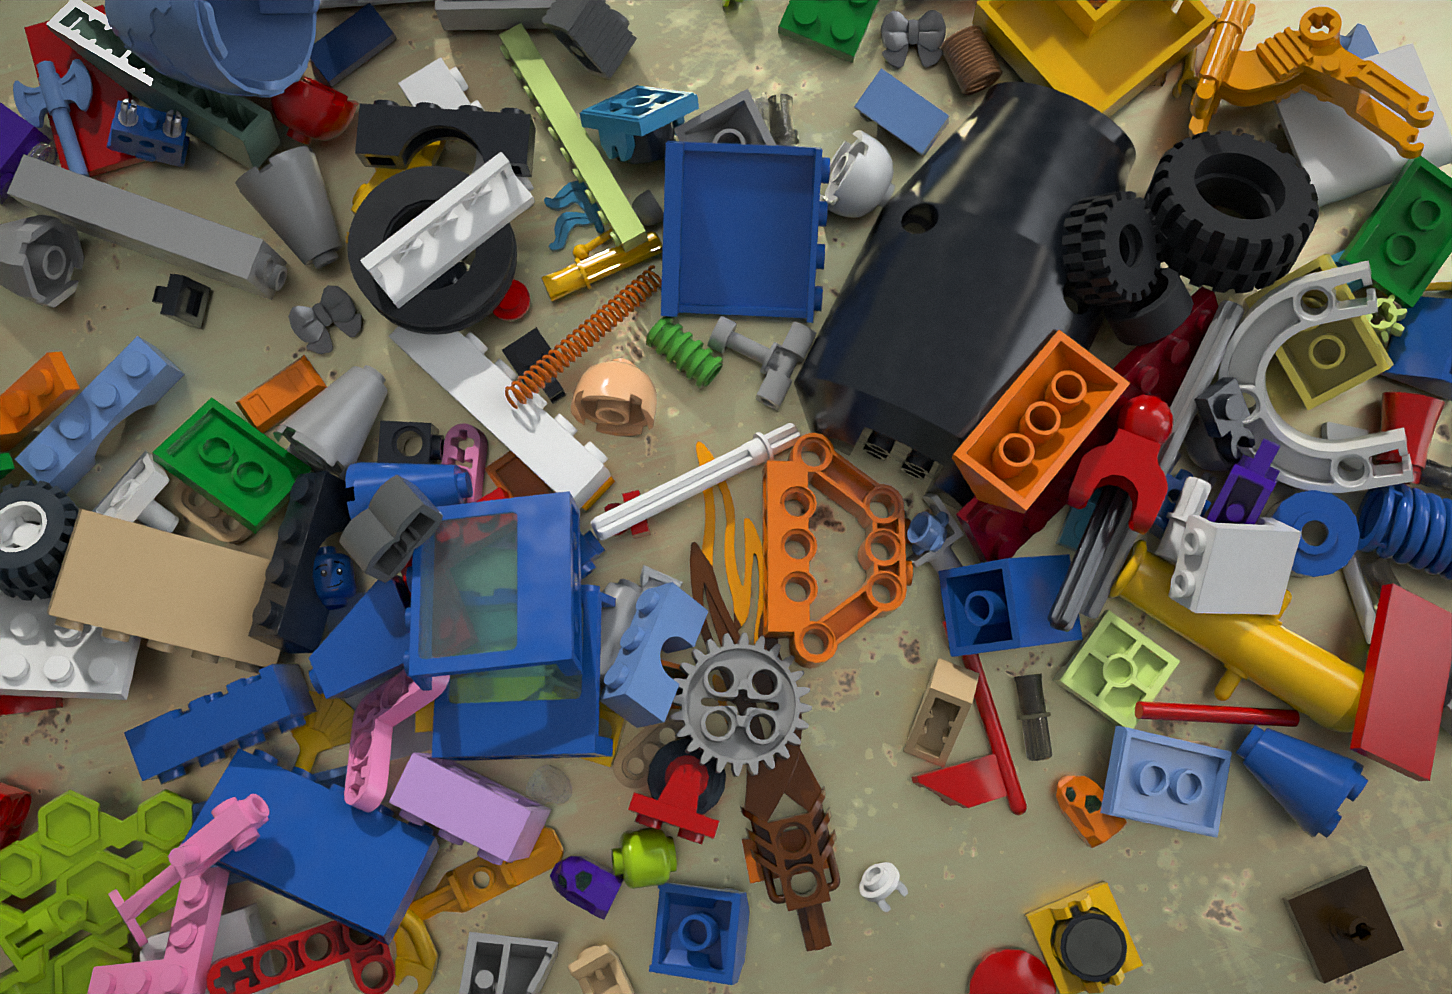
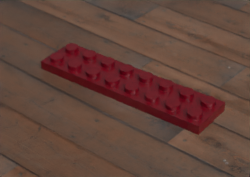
M1203 286L1191 295L1194 304L1190 315L1181 326L1155 342L1136 346L1112 369L1130 382V385L1024 514L979 501L976 496L956 514L981 563L1012 558L1022 545L1035 533L1041 531L1047 522L1066 505V498L1081 459L1090 450L1098 446L1107 445L1113 441L1118 431L1116 423L1118 412L1125 402L1140 395L1157 396L1167 403L1169 407L1172 405L1219 307L1215 292Z

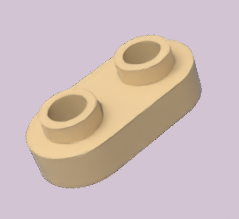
M182 481L178 483L173 493V503L181 515L214 538L226 543H240L250 536L252 531L239 523L236 529L230 530L228 520L231 516L206 498L201 506H196L194 498L198 493Z
M667 715L664 723L646 726L618 752L614 759L613 771L617 780L628 788L637 789L648 784L649 765L656 752L666 745L660 740V732L664 728H670L677 734L684 727L683 722L670 721L669 717L671 715ZM639 758L643 761L644 769L640 774L630 772L628 768L630 759Z

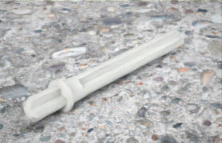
M787 423L765 435L757 432L753 435V440L742 444L740 447L595 517L591 521L593 531L599 540H605L749 468H753L763 462L766 463L767 460L774 461L775 455L793 447L801 435L793 423Z

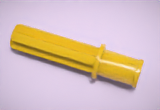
M650 231L647 233L648 241L626 253L620 245L581 262L579 258L574 259V264L542 276L541 279L551 301L553 302L566 294L584 287L587 290L591 289V283L660 254L663 248L659 236L656 232Z

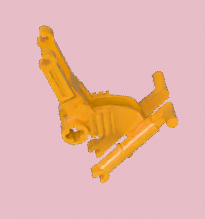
M1226 0L1220 18L1214 22L1213 29H1215L1199 72V82L1190 104L1189 110L1193 115L1188 130L1191 139L1192 136L1198 133L1207 132L1212 116L1217 113L1221 99L1233 105L1244 107L1274 101L1278 104L1281 102V99L1285 100L1292 93L1296 94L1301 89L1315 95L1322 102L1328 101L1344 108L1348 116L1395 147L1400 156L1406 159H1414L1421 156L1424 144L1421 142L1416 144L1410 143H1414L1417 140L1418 128H1425L1432 123L1433 111L1418 112L1426 110L1429 98L1422 96L1371 60L1364 61L1345 50L1339 41L1342 19L1338 12L1324 6L1312 8L1301 17L1299 30L1293 31L1290 27L1284 29V32H1278L1274 34L1273 38H1267L1263 44L1261 42L1257 44L1255 50L1241 51L1239 49L1247 27L1254 21L1256 7L1254 4H1249L1250 0ZM1311 26L1315 29H1321L1323 26L1329 28L1328 34L1324 31L1311 33ZM1370 95L1379 100L1380 102H1382L1383 104H1385L1386 106H1388L1389 108H1391L1393 111H1395L1402 117H1404L1406 119V122L1397 115H1395L1393 112L1382 106L1380 103L1372 99Z

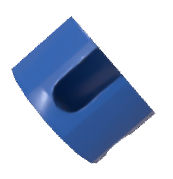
M1317 490L1295 493L1287 499L1274 504L1265 515V517L1274 518L1301 532L1303 526L1309 521H1318L1326 528V539L1319 546L1307 544L1301 534L1290 573L1291 576L1309 578L1333 574L1347 565L1357 551L1360 536L1357 518L1347 503L1332 493Z

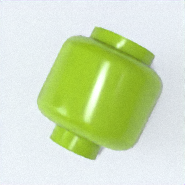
M644 828L625 831L620 837L619 848L611 849L614 875H623L624 882L632 889L663 885L668 881L670 872L677 870L673 837H666L662 829Z

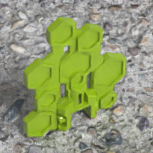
M164 789L139 804L137 812L123 821L102 812L100 803L72 790H68L40 807L38 810V831L0 850V946L14 964L0 973V994H87L94 967L134 963V950L123 946L128 943V933L130 931L112 903L108 893L117 889L125 902L171 865L168 855L171 850L180 846L181 841L185 839L194 824L193 801L168 789ZM134 840L143 843L141 850L126 859L106 850L110 845L121 849ZM56 879V892L24 912L1 902L11 895L24 899ZM181 880L136 917L139 926L176 906ZM80 930L91 933L49 959V949Z

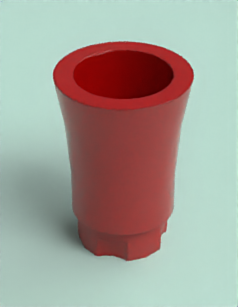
M1383 392L1380 432L1400 428L1405 429L1407 450L1412 462L1414 481L1404 484L1419 485L1421 470L1426 467L1430 444L1445 402L1434 397L1414 393ZM1396 449L1376 454L1375 461L1378 462V465L1402 463V456H1400L1399 450Z

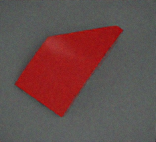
M995 753L986 754L952 766L941 767L912 777L913 784L918 787H925L941 797V801L949 806L958 805L962 808H970L1008 796Z

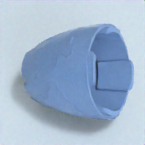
M105 0L106 18L113 33L120 37L125 48L152 66L155 71L174 80L217 93L257 97H273L282 94L286 88L300 80L308 68V62L311 57L316 36L317 11L320 6V0Z

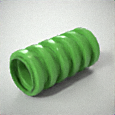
M662 317L648 333L646 345L648 347L655 346L656 353L660 356L665 354L668 363L672 364L675 362L677 364L676 370L679 372L686 371V378L689 380L695 379L698 388L706 387L723 367V359L719 356L714 358L712 356L713 351L710 348L703 349V342L700 340H692L693 334L690 332L684 333L683 326L679 323L674 325L672 317Z

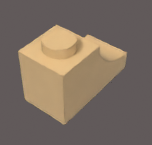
M938 659L903 752L945 767L972 705L979 673L943 659Z

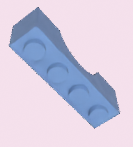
M137 336L15 460L37 482H49L52 487L57 486L67 494L96 465V452L109 432L133 412L156 404L185 374L156 346Z

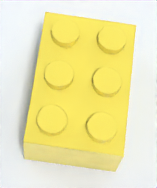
M1323 254L1275 281L1273 285L1257 291L1244 300L1250 309L1265 294L1283 283L1311 273L1337 268L1330 254ZM1347 283L1335 286L1337 300L1355 299ZM1317 289L1307 291L1302 296L1304 304L1311 308L1322 307L1328 301L1326 294ZM1365 315L1309 327L1290 337L1275 352L1307 410L1369 380L1394 365Z

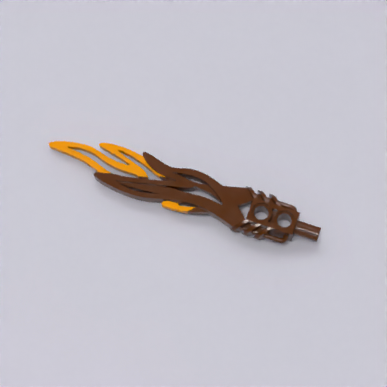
M698 441L696 443L699 466L715 459L702 442ZM725 480L718 483L717 486L723 497L726 515L725 567L734 606V622L721 597L713 571L716 519L713 487L703 491L705 529L702 550L696 542H692L690 551L692 596L694 600L704 607L703 595L705 590L710 615L721 647L722 638L727 633L730 635L733 644H738L740 638L738 631L748 618L754 555L757 558L759 572V597L754 644L760 636H763V549L754 524L749 518H745L744 586H742L736 566L734 550L735 510L731 493ZM706 619L701 629L705 645L707 640H713ZM765 638L764 649L770 651L778 644V638ZM779 652V654H778L777 657L782 661V658H781V655H780V652ZM719 670L722 678L714 674L712 677L713 687L717 692H726L730 688V678L724 671ZM756 673L752 681L758 693L770 695L773 691V681L767 674ZM739 693L733 701H730L737 706L739 715H742L747 708H757L756 703L744 702L742 694ZM717 700L719 706H728L727 701ZM765 702L769 709L773 705V711L778 710V704ZM759 716L753 717L750 722L752 735L757 739L765 740ZM795 729L793 733L801 740L802 730ZM786 743L785 747L790 757L783 760L775 754V768L768 770L759 761L758 774L751 776L746 766L744 808L741 806L740 808L742 815L751 822L753 832L747 828L745 829L747 836L756 843L758 853L751 850L752 858L761 864L768 897L773 903H785L788 911H797L805 948L808 952L821 950L832 945L822 903L831 901L829 892L836 890L840 885V875L833 850L837 835L835 829L829 834L827 826L832 815L830 807L824 813L822 805L826 797L825 786L821 789L800 749L801 744L793 746ZM784 793L807 810L806 812L768 821ZM796 826L802 829L805 834L804 845L797 851L785 850L780 842L781 834L786 828ZM826 858L832 879L830 883L826 882L822 866ZM801 870H807L815 877L814 888L806 894L796 893L791 888L792 877ZM772 872L779 875L783 891L782 895H777Z

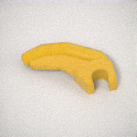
M408 908L393 937L397 954L394 984L399 987L406 976H413L418 982V988L413 994H424L434 980L439 957L424 922Z

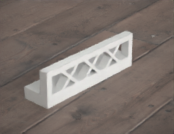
M500 152L360 261L399 309L535 203L534 198L514 174L509 160Z

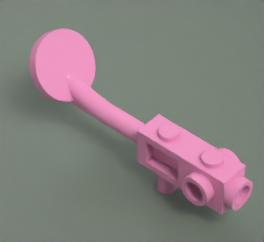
M250 794L244 800L239 801L236 797H232L216 806L211 811L214 817L212 821L178 848L171 850L168 855L171 865L125 902L117 889L108 893L112 903L139 947L148 943V940L136 921L138 915L181 879L202 874L232 849L235 852L240 851L260 837L257 829L269 820L267 816L270 813L268 805L260 796Z

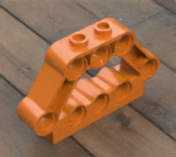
M808 433L803 435L793 446L788 461L767 460L762 471L763 636L765 638L789 639L790 655H793L794 661L798 665L809 669L818 668L833 657L839 644L871 620L886 617L900 607L905 600L907 586H911L913 579L912 561L906 560L905 544H910L907 532L911 520L910 518H905L903 497L892 486L877 483L834 450L831 441L822 434ZM805 451L814 452L820 458L821 465L815 467L808 466L802 460L801 453ZM808 483L857 518L862 528L865 529V540L860 545L857 556L859 564L866 570V582L859 591L818 621H810V605L817 597L818 586L813 575L809 573V563L817 551L816 538L809 531V520L816 511L817 502L814 493L808 488ZM787 500H797L803 505L805 514L798 517L792 516L786 511L784 502ZM876 501L884 504L888 510V518H878L873 515L870 510V502ZM789 541L800 543L805 549V557L801 559L790 557L785 551V543ZM881 543L886 546L889 551V560L883 561L875 558L871 552V544ZM789 583L801 585L806 593L805 600L795 602L789 599L785 592V586ZM879 584L886 587L890 593V602L884 604L875 600L871 591L872 585ZM814 634L822 640L824 646L822 654H811L805 649L803 644L805 635Z

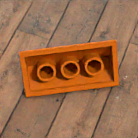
M1058 330L956 450L952 459L979 501L1024 514L1126 390L1130 382L1061 330Z

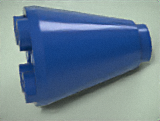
M1255 725L1236 751V754L1244 759L1242 763L1300 828L1312 838L1318 833L1327 838L1342 818L1337 810L1345 798L1353 802L1368 782V779L1361 774L1364 766L1356 760L1270 728H1266L1264 731Z

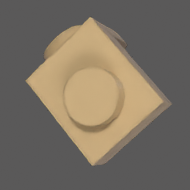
M607 945L601 947L593 946L585 949L577 956V961L568 965L571 976L578 980L583 994H635L618 955Z

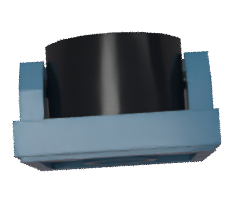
M636 85L582 110L579 114L582 127L598 130L601 146L609 159L617 158L619 162L639 164L665 158L666 142L676 141L675 136L677 135L674 128L685 122V115L699 109L697 94L693 92Z

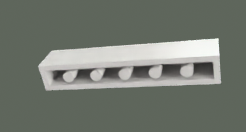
M398 326L389 335L410 358L555 493L570 491L579 509L611 476V473L603 465L608 458L590 441L585 446L579 443L573 437L578 430L560 413L553 419L543 409L548 403L539 394L532 392L533 399L525 397L527 404H522L516 399L512 390H509V395L518 408L515 409L511 406L505 396V388L511 386V383L518 375L500 358L493 364L484 355L488 348L473 333L469 332L465 337L459 331L439 335L422 334ZM515 385V388L518 389V390L521 392V390L519 389V387H518L517 385Z

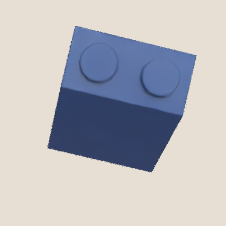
M1070 554L1006 558L938 571L951 657L1083 640L1079 614L1073 629L1069 632L1052 628L1047 619L1070 566Z
M396 575L386 583L377 580L309 657L313 669L309 670V677L318 694L324 693L326 699L349 698L392 678L404 669V652L410 648V634L405 625V611L407 607H411V598L402 576Z

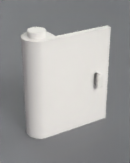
M1410 43L1364 58V61L1371 60L1422 96L1429 98L1426 110L1418 112L1433 111L1432 123L1425 128H1418L1417 140L1410 144L1423 143L1424 148L1421 156L1438 168L1451 164L1452 135L1414 44ZM1300 89L1298 93H1292L1289 98L1281 99V102L1278 104L1272 101L1298 167L1305 168L1310 175V184L1315 186L1319 207L1393 183L1409 160L1400 156L1396 148L1348 116L1344 108L1328 101L1322 102L1315 95ZM1370 95L1372 99L1380 103L1382 106H1384L1385 108H1387L1388 110H1390L1406 122V119L1404 117H1402L1401 115L1393 111L1391 108H1389L1388 106H1386L1385 104H1383L1382 102H1380L1379 100Z

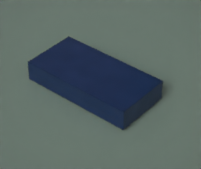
M368 3L314 43L310 60L333 87L397 38L371 3Z

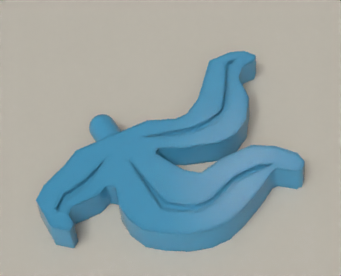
M578 181L570 182L553 199L549 197L544 199L546 206L551 210L560 211L576 204L585 212H565L557 218L554 227L556 238L548 246L553 252H558L565 248L570 233L577 226L588 227L594 225L598 233L604 232L603 223L597 214V211L600 209L596 203L591 204L584 192L587 189L584 182L580 184Z

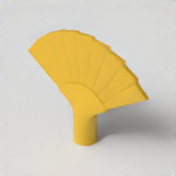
M316 691L309 692L317 712L304 717L306 725L290 731L300 748L294 766L311 772L315 758L319 753L350 743L355 710L340 698L326 699L324 693L318 694Z

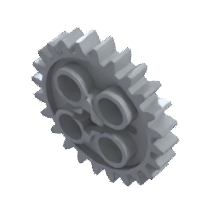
M743 632L741 634L738 644H733L730 635L727 633L722 638V647L720 648L712 639H709L706 642L707 655H704L697 649L691 652L692 658L696 663L695 666L684 662L680 665V670L687 678L673 679L679 683L678 689L682 692L681 695H675L672 702L673 705L680 706V711L671 715L669 719L673 722H683L684 725L675 737L678 739L689 736L691 742L685 752L688 754L696 749L701 750L702 754L699 760V765L701 766L711 758L716 760L715 773L717 774L721 773L726 764H731L733 777L740 775L742 765L747 766L751 776L757 775L759 761L768 770L775 768L773 754H776L783 760L788 759L790 755L785 744L788 743L793 746L801 744L799 737L793 733L794 730H806L809 727L808 723L799 718V714L812 710V706L800 702V697L809 693L810 688L797 687L796 681L805 673L803 670L790 672L788 667L794 660L793 655L786 657L782 661L777 657L780 652V644H776L770 651L765 650L764 636H760L753 646L749 645L747 633ZM714 670L724 671L730 678L729 690L726 692L713 690L708 683L710 672ZM756 673L767 674L773 681V691L770 695H761L754 690L752 678ZM739 693L742 694V699L746 703L778 704V710L771 711L750 707L742 715H737V708L734 706H703L701 700L703 698H710L720 701H733ZM717 713L725 717L728 723V730L724 736L716 737L707 731L705 722L708 715ZM760 716L769 721L771 734L768 739L761 740L752 735L750 722L753 717Z

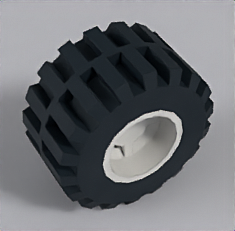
M31 480L21 481L18 487H14L11 483L2 487L3 492L0 493V590L7 596L12 598L18 596L21 600L32 601L34 594L41 600L50 598L51 592L54 591L79 508L62 489L57 486L52 487L49 482L39 481L35 485Z

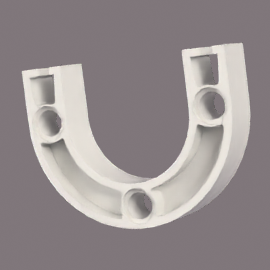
M1369 260L1304 275L1269 291L1244 314L1227 345L1226 353L1222 359L1218 380L1222 377H1236L1241 392L1250 394L1256 404L1248 408L1250 416L1242 421L1244 428L1249 429L1253 433L1255 446L1252 448L1239 447L1237 444V447L1243 454L1254 458L1264 438L1280 445L1281 447L1271 467L1280 470L1277 480L1290 486L1308 491L1344 493L1414 481L1413 467L1407 450L1404 428L1345 439L1312 437L1286 423L1274 409L1267 392V366L1274 353L1290 337L1316 325L1378 312L1375 288L1366 289L1367 297L1344 301H1339L1336 298L1335 286L1362 279L1364 286L1372 285ZM1317 289L1326 294L1328 301L1319 308L1308 307L1302 300V296L1310 290ZM1396 449L1399 450V454L1402 456V463L1374 465L1372 463V455ZM1354 457L1362 461L1364 465L1357 471L1349 472L1342 469L1339 463L1345 458Z

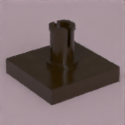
M1359 865L1282 898L1318 981L1324 984L1404 950L1366 866Z

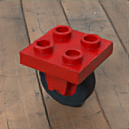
M682 738L667 743L656 752L649 765L647 778L652 798L634 792L628 810L637 814L634 821L636 823L660 830L662 824L666 823L679 828L677 837L702 845L705 837L714 839L720 822L703 816V814L713 808L723 794L726 772L723 769L721 773H715L716 760L712 758L704 765H699L702 751L696 749L687 754L685 750L690 744L691 739Z

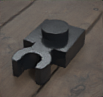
M1222 377L1194 399L1209 437H1219L1218 449L1223 458H1240L1237 444L1239 447L1252 448L1255 446L1253 433L1249 429L1244 428L1242 422L1250 416L1236 377Z

